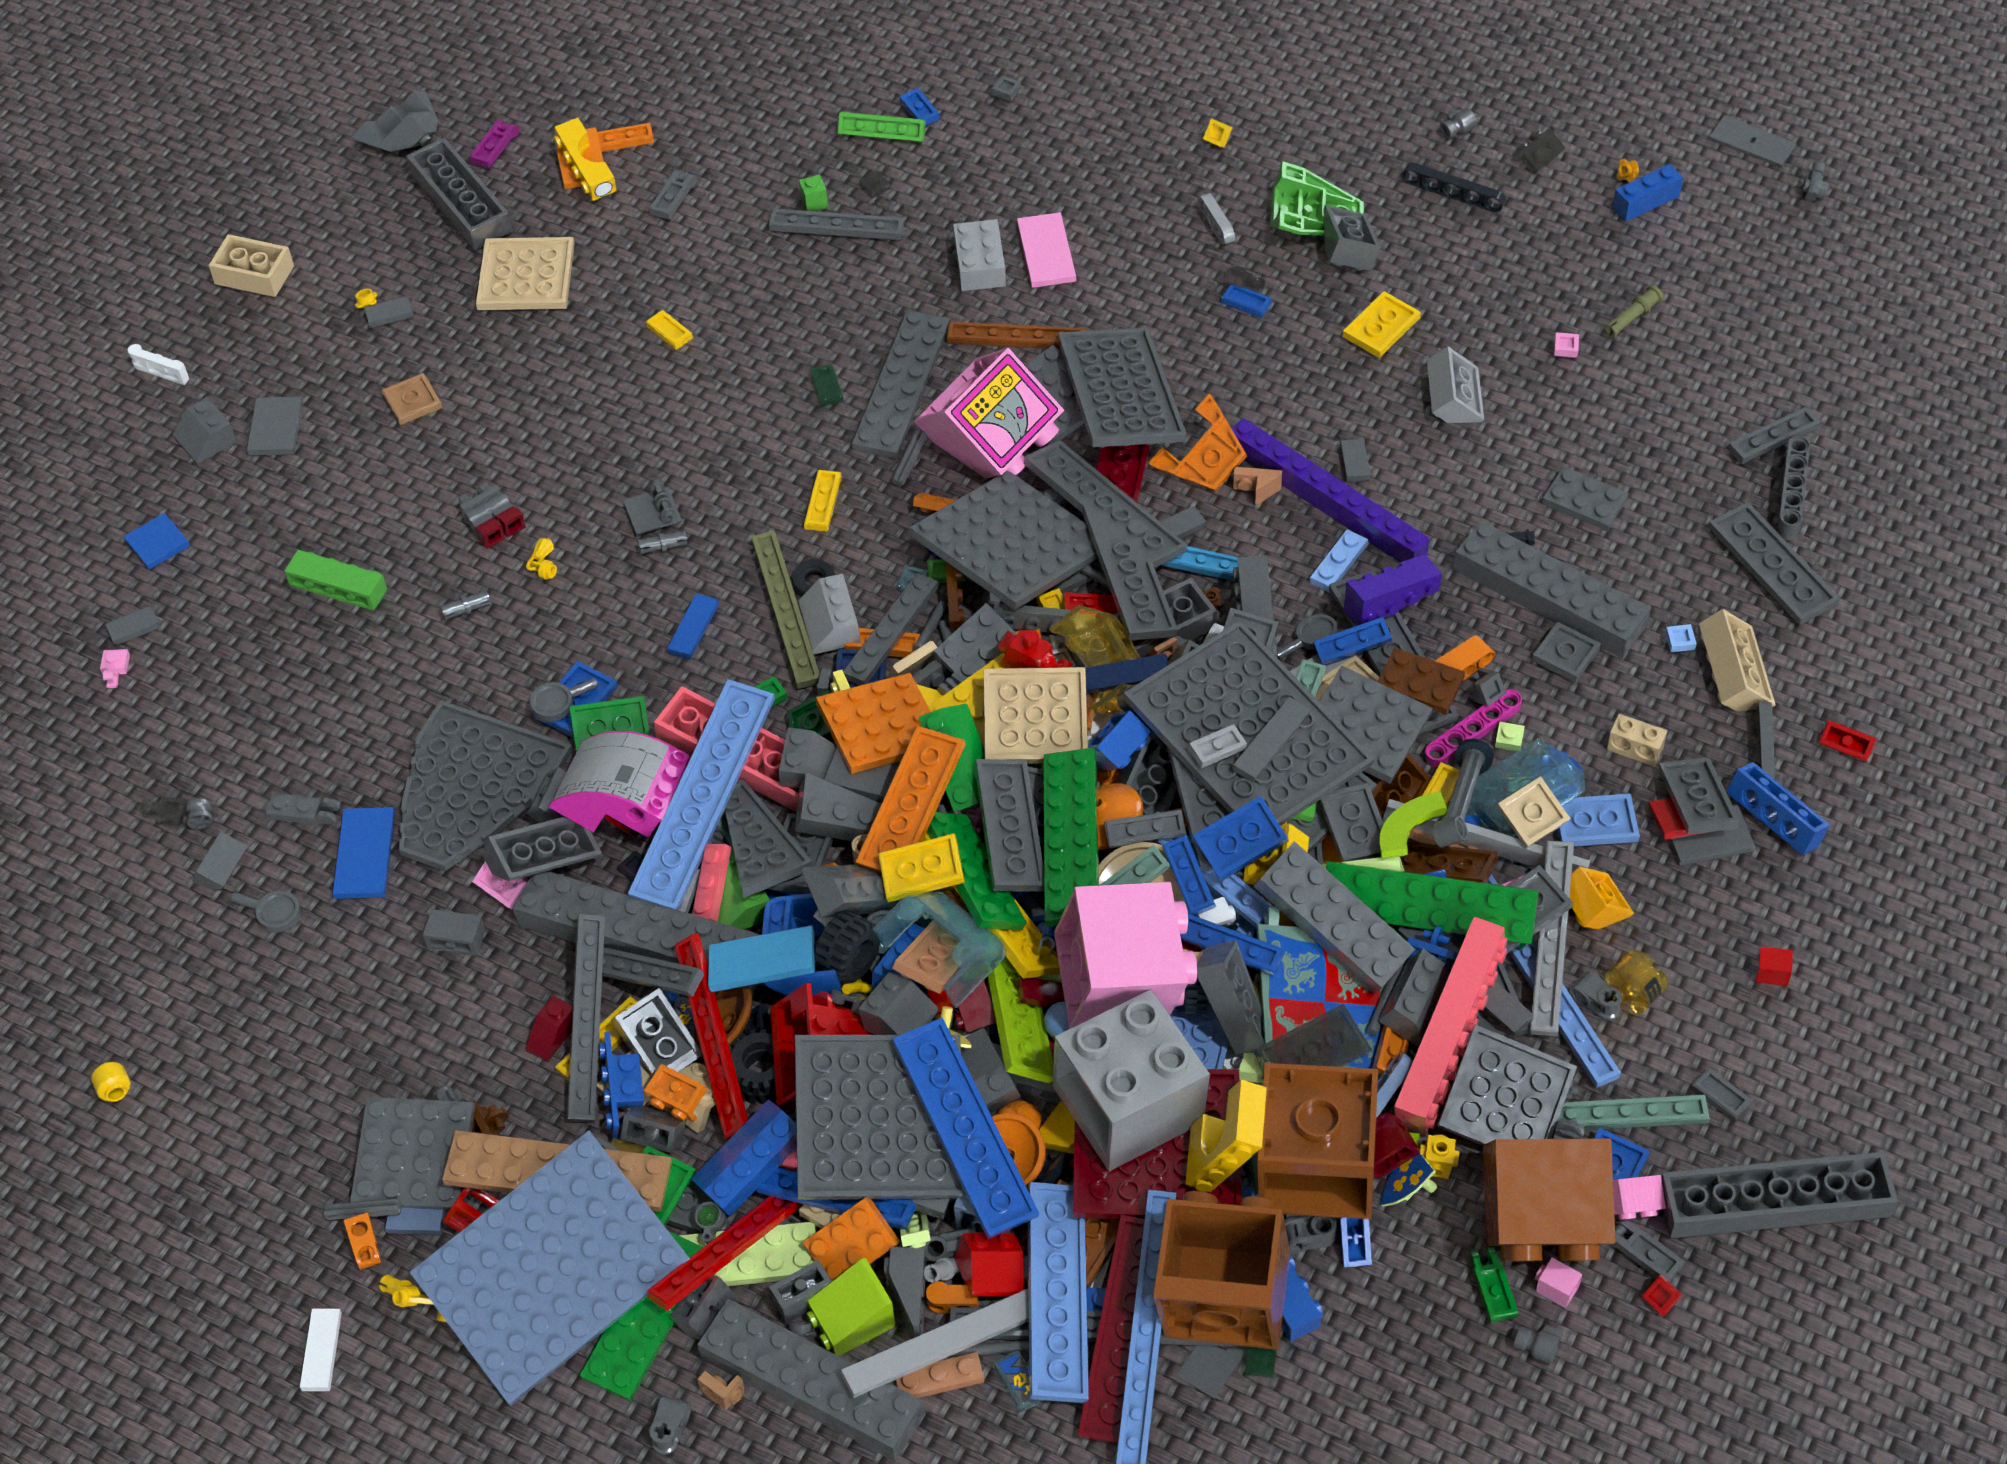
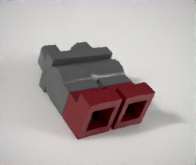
M485 482L478 487V496L472 498L469 494H464L458 498L464 521L470 526L486 549L505 540L504 534L508 538L526 528L523 513L509 502L497 485L492 487ZM514 521L517 522L514 527L508 528V524ZM494 532L496 533L493 539H488L489 535Z

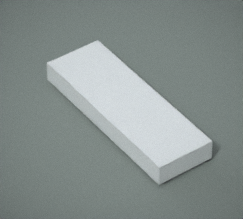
M312 1309L300 1389L302 1391H330L342 1315L340 1309Z

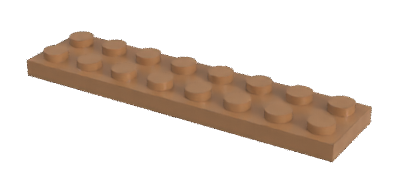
M455 1130L442 1180L444 1185L510 1193L570 1145ZM604 1149L650 1209L661 1212L672 1166V1158Z

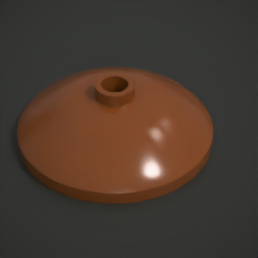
M748 985L715 992L729 1046L743 1033L750 1018L752 994ZM696 1030L694 1035V1041L696 1042V1044L700 1048V1051L702 1052Z

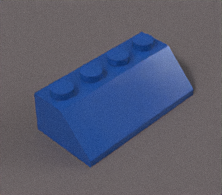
M767 1100L691 1180L730 1217L752 1195L757 1187L796 1149V1123L770 1100Z

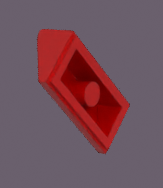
M1828 720L1819 744L1867 762L1877 738Z

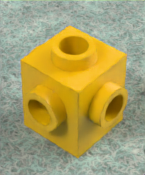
M1428 1135L1425 1145L1420 1144L1421 1154L1436 1171L1433 1175L1434 1177L1448 1179L1452 1167H1457L1459 1151L1455 1150L1456 1139H1450L1444 1135Z

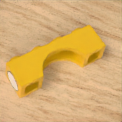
M579 118L555 126L556 136L553 137L558 149L562 148L565 162L572 165L571 169L574 177L581 180L580 185L585 194L588 193L592 201L616 192L615 179L605 162H591L582 157V154L590 145L587 131Z

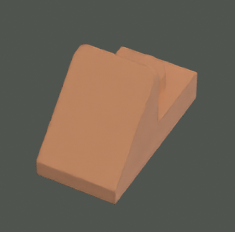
M1235 467L1233 489L1256 491L1255 505L1281 490V470Z

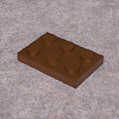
M1394 647L1378 683L1432 707L1433 711L1447 715L1463 682L1465 671Z

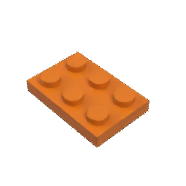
M864 1198L802 1243L813 1259L820 1261L830 1279L834 1281L863 1258H866L869 1264L889 1251L891 1247L899 1244L900 1240L873 1201Z

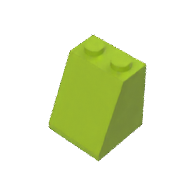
M866 1258L859 1260L807 1301L809 1312L806 1315L809 1322L812 1323L813 1328L818 1327L822 1333L819 1338L825 1350L831 1349L832 1353L837 1356H841L895 1327L892 1301Z

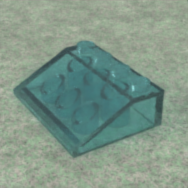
M1538 738L1478 776L1469 808L1476 816H1480V820L1489 830L1514 837L1517 834L1498 809L1497 804L1541 776L1562 806L1586 791L1584 773L1568 756L1541 738Z

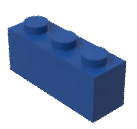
M1671 164L1657 169L1615 189L1612 209L1625 222L1679 197L1683 176Z

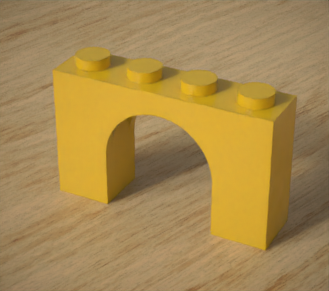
M1241 1079L1228 1091L1226 1121L1203 1114L1191 1125L1186 1185L1193 1186L1202 1192H1211L1262 1148L1266 1087Z

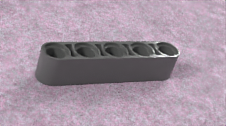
M1795 436L1789 440L1784 458L1776 532L1784 540H1793L1797 537L1803 515L1810 442L1801 436Z

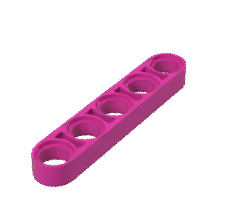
M1505 690L1506 694L1489 706L1483 705L1432 741L1425 750L1426 763L1431 767H1438L1440 763L1446 764L1455 758L1459 745L1450 744L1448 741L1450 738H1459L1461 741L1471 738L1481 739L1497 728L1500 722H1505L1514 716L1521 708L1522 696L1516 690ZM1507 698L1514 699L1517 702V704L1514 706H1508L1503 701ZM1493 711L1499 716L1496 719H1490L1485 714ZM1474 724L1479 726L1480 730L1471 732L1467 729V726ZM1432 751H1440L1443 757L1436 759L1431 757L1430 753Z

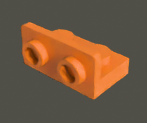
M661 1064L644 1089V1092L650 1098L649 1103L658 1110L663 1111L666 1108L671 1111L670 1114L680 1121L684 1122L685 1119L695 1122L697 1117L693 1111L708 1089L705 1085Z

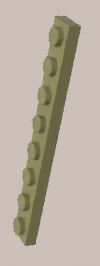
M775 530L751 536L797 689L816 685L819 682L820 674Z

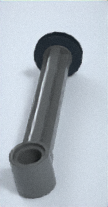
M1466 739L1457 747L1455 759L1460 767V771L1446 815L1441 821L1434 823L1432 827L1434 839L1441 848L1468 839V829L1464 820L1479 773L1489 770L1494 759L1492 748L1481 739Z

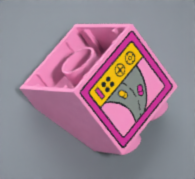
M1005 348L976 358L914 422L926 433L933 443L987 479L1002 475L1006 471L1017 475L1025 467L1022 453L1033 442L1038 448L1044 446L1058 433L1059 428L1054 421L1064 409L1009 348Z

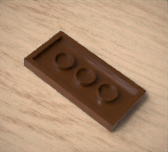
M1407 842L1408 855L1400 856L1405 872L1425 874L1445 869L1447 878L1487 883L1498 861L1497 851L1450 846L1441 848L1438 845Z

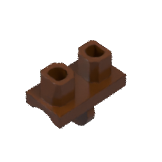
M473 1100L475 1112L472 1132L479 1128L481 1134L501 1136L499 1131L505 1129L504 1122L508 1119L507 1111L503 1108L496 1109L495 1105L489 1106L488 1109L486 1107H479L477 1101Z

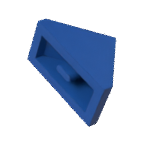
M1339 1218L1338 1236L1343 1266L1372 1265L1369 1219Z

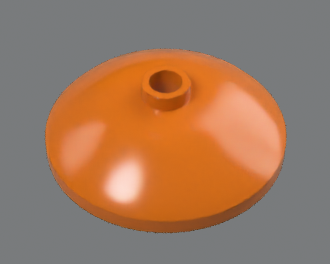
M1112 783L1097 788L1098 850L1108 849L1104 821L1143 815L1141 797L1135 789L1126 784Z
M1012 1113L994 1115L992 1119L1010 1155L1013 1156V1161L1027 1187L1030 1182L1037 1178L1044 1165L1046 1149L1042 1134L1030 1120L1023 1116Z

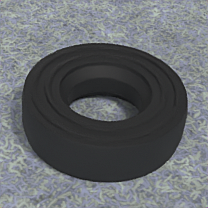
M806 560L800 563L793 572V587L797 594L802 597L813 586L805 582V578L808 575L820 574L825 578L834 576L835 572L832 566L823 560Z

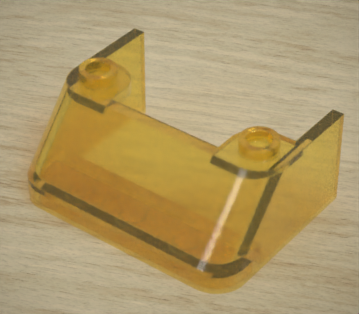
M1078 605L1049 628L1051 633L1065 636V643L1069 650L1083 654L1090 667L1140 658L1131 640H1128L1121 622L1110 613ZM1121 683L1113 690L1103 691L1099 695L1100 700L1092 706L1093 710L1109 714L1122 712L1117 703V696L1127 687L1134 686Z

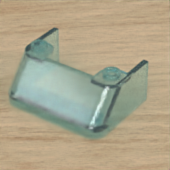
M935 891L907 896L895 905L873 928V931L882 947L887 950L915 921L925 914L955 938L959 943L953 949L952 958L961 969L948 981L943 989L952 1005L957 1008L1005 958V946L1002 940L990 930L978 928L973 917L944 893Z

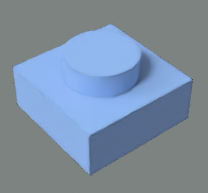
M1691 624L1666 627L1665 634L1670 652L1695 650L1696 640Z

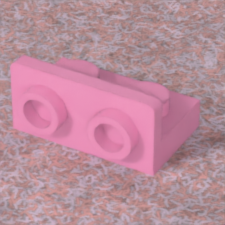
M485 861L472 882L508 908L513 909L531 876L507 881L492 875Z

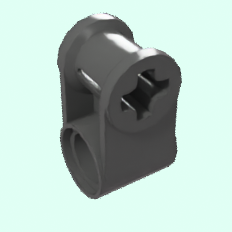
M1590 971L1586 972L1570 989V995L1575 1002L1586 1007L1601 1019L1611 1021L1619 1017L1620 1004L1622 1002L1621 992L1602 980L1597 974Z
M1295 1216L1284 1220L1290 1253H1300L1310 1249L1328 1247L1336 1240V1221L1334 1217ZM1325 1227L1328 1228L1329 1231L1322 1233L1319 1232L1318 1229Z
M665 1395L660 1398L656 1415L649 1431L652 1446L656 1453L669 1455L676 1450L683 1429L690 1417L691 1402Z

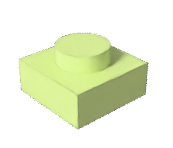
M1500 722L1495 748L1520 752L1525 726Z

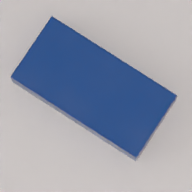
M1231 283L1221 297V303L1262 318L1271 306L1272 298Z

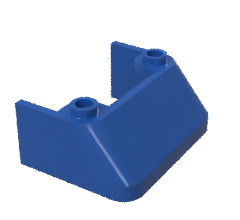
M812 893L771 899L765 906L762 935L812 926L814 940L819 939L825 927L813 917L818 908ZM835 970L818 971L812 974L762 983L764 986L785 996H788L805 983L811 984L812 996L821 991L830 994L833 989L842 991V985Z

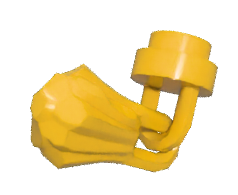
M540 538L536 542L533 554L526 564L528 570L537 571L539 577L546 580L552 579L557 571V567L552 561L543 560L554 550V544H552L549 538Z

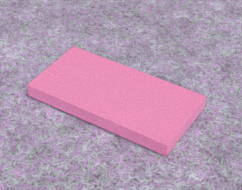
M1061 212L1017 218L1032 288L1076 282V274Z

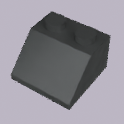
M208 397L186 409L173 433V437L196 464L237 442L231 423Z
M788 728L779 768L780 786L799 789L805 773L824 779L836 745L812 730Z
M888 972L858 1008L864 1030L875 1035H902L928 1024L938 1012V1007L911 980Z

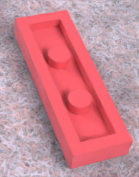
M727 844L706 845L692 912L693 915L718 922L731 846Z

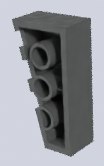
M805 773L799 786L795 831L853 841L857 836L869 833L882 804L814 775Z
M1237 940L1206 947L1197 962V977L1226 1034L1228 1044L1232 1046L1235 1054L1264 1049L1262 1009Z

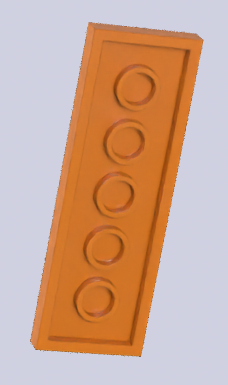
M917 726L857 857L856 864L859 867L882 874L878 853L923 841L966 745L963 739Z

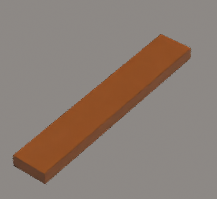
M949 322L947 344L1044 349L1054 345L1057 349H1060L1058 332L1085 331V328Z

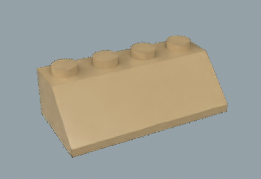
M1724 609L1699 623L1702 632L1700 636L1707 650L1706 657L1713 670L1712 678L1717 684L1719 691V701L1724 706H1728L1735 711L1756 710L1758 701L1772 702V707L1776 706L1752 626Z

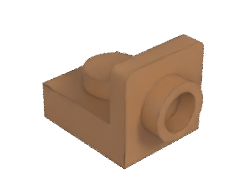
M706 1371L697 1379L700 1392L724 1410H727L731 1404L735 1405L744 1394L743 1379L738 1375L728 1386L718 1375L711 1376Z

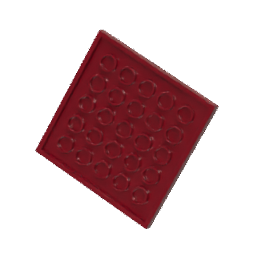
M1207 1069L1210 1077L1205 1115L1226 1121L1228 1091L1240 1081L1239 1070ZM1074 1120L1073 1218L1120 1219L1121 1215L1145 1219L1148 1190L1176 1193V1200H1183L1186 1192L1199 1191L1193 1186L1186 1185L1190 1130L1108 1171ZM1241 1166L1214 1190L1206 1192L1217 1197L1218 1204L1240 1206L1242 1199Z

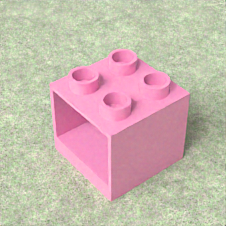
M1171 882L1074 888L1054 931L1069 1029L1150 989L1169 1016L1175 1006L1183 1005L1185 988L1188 984H1195L1197 963L1193 951L1183 952L1180 934L1187 932L1188 912L1184 901L1174 902Z

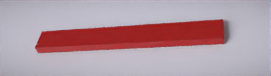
M693 933L674 946L679 964L699 968L705 973L694 996H688L723 1134L725 1139L729 1140L748 1121V1116L715 992H711L708 987L709 970L699 934Z
M769 1196L692 1255L690 1260L682 1263L648 1289V1298L668 1311L804 1204Z

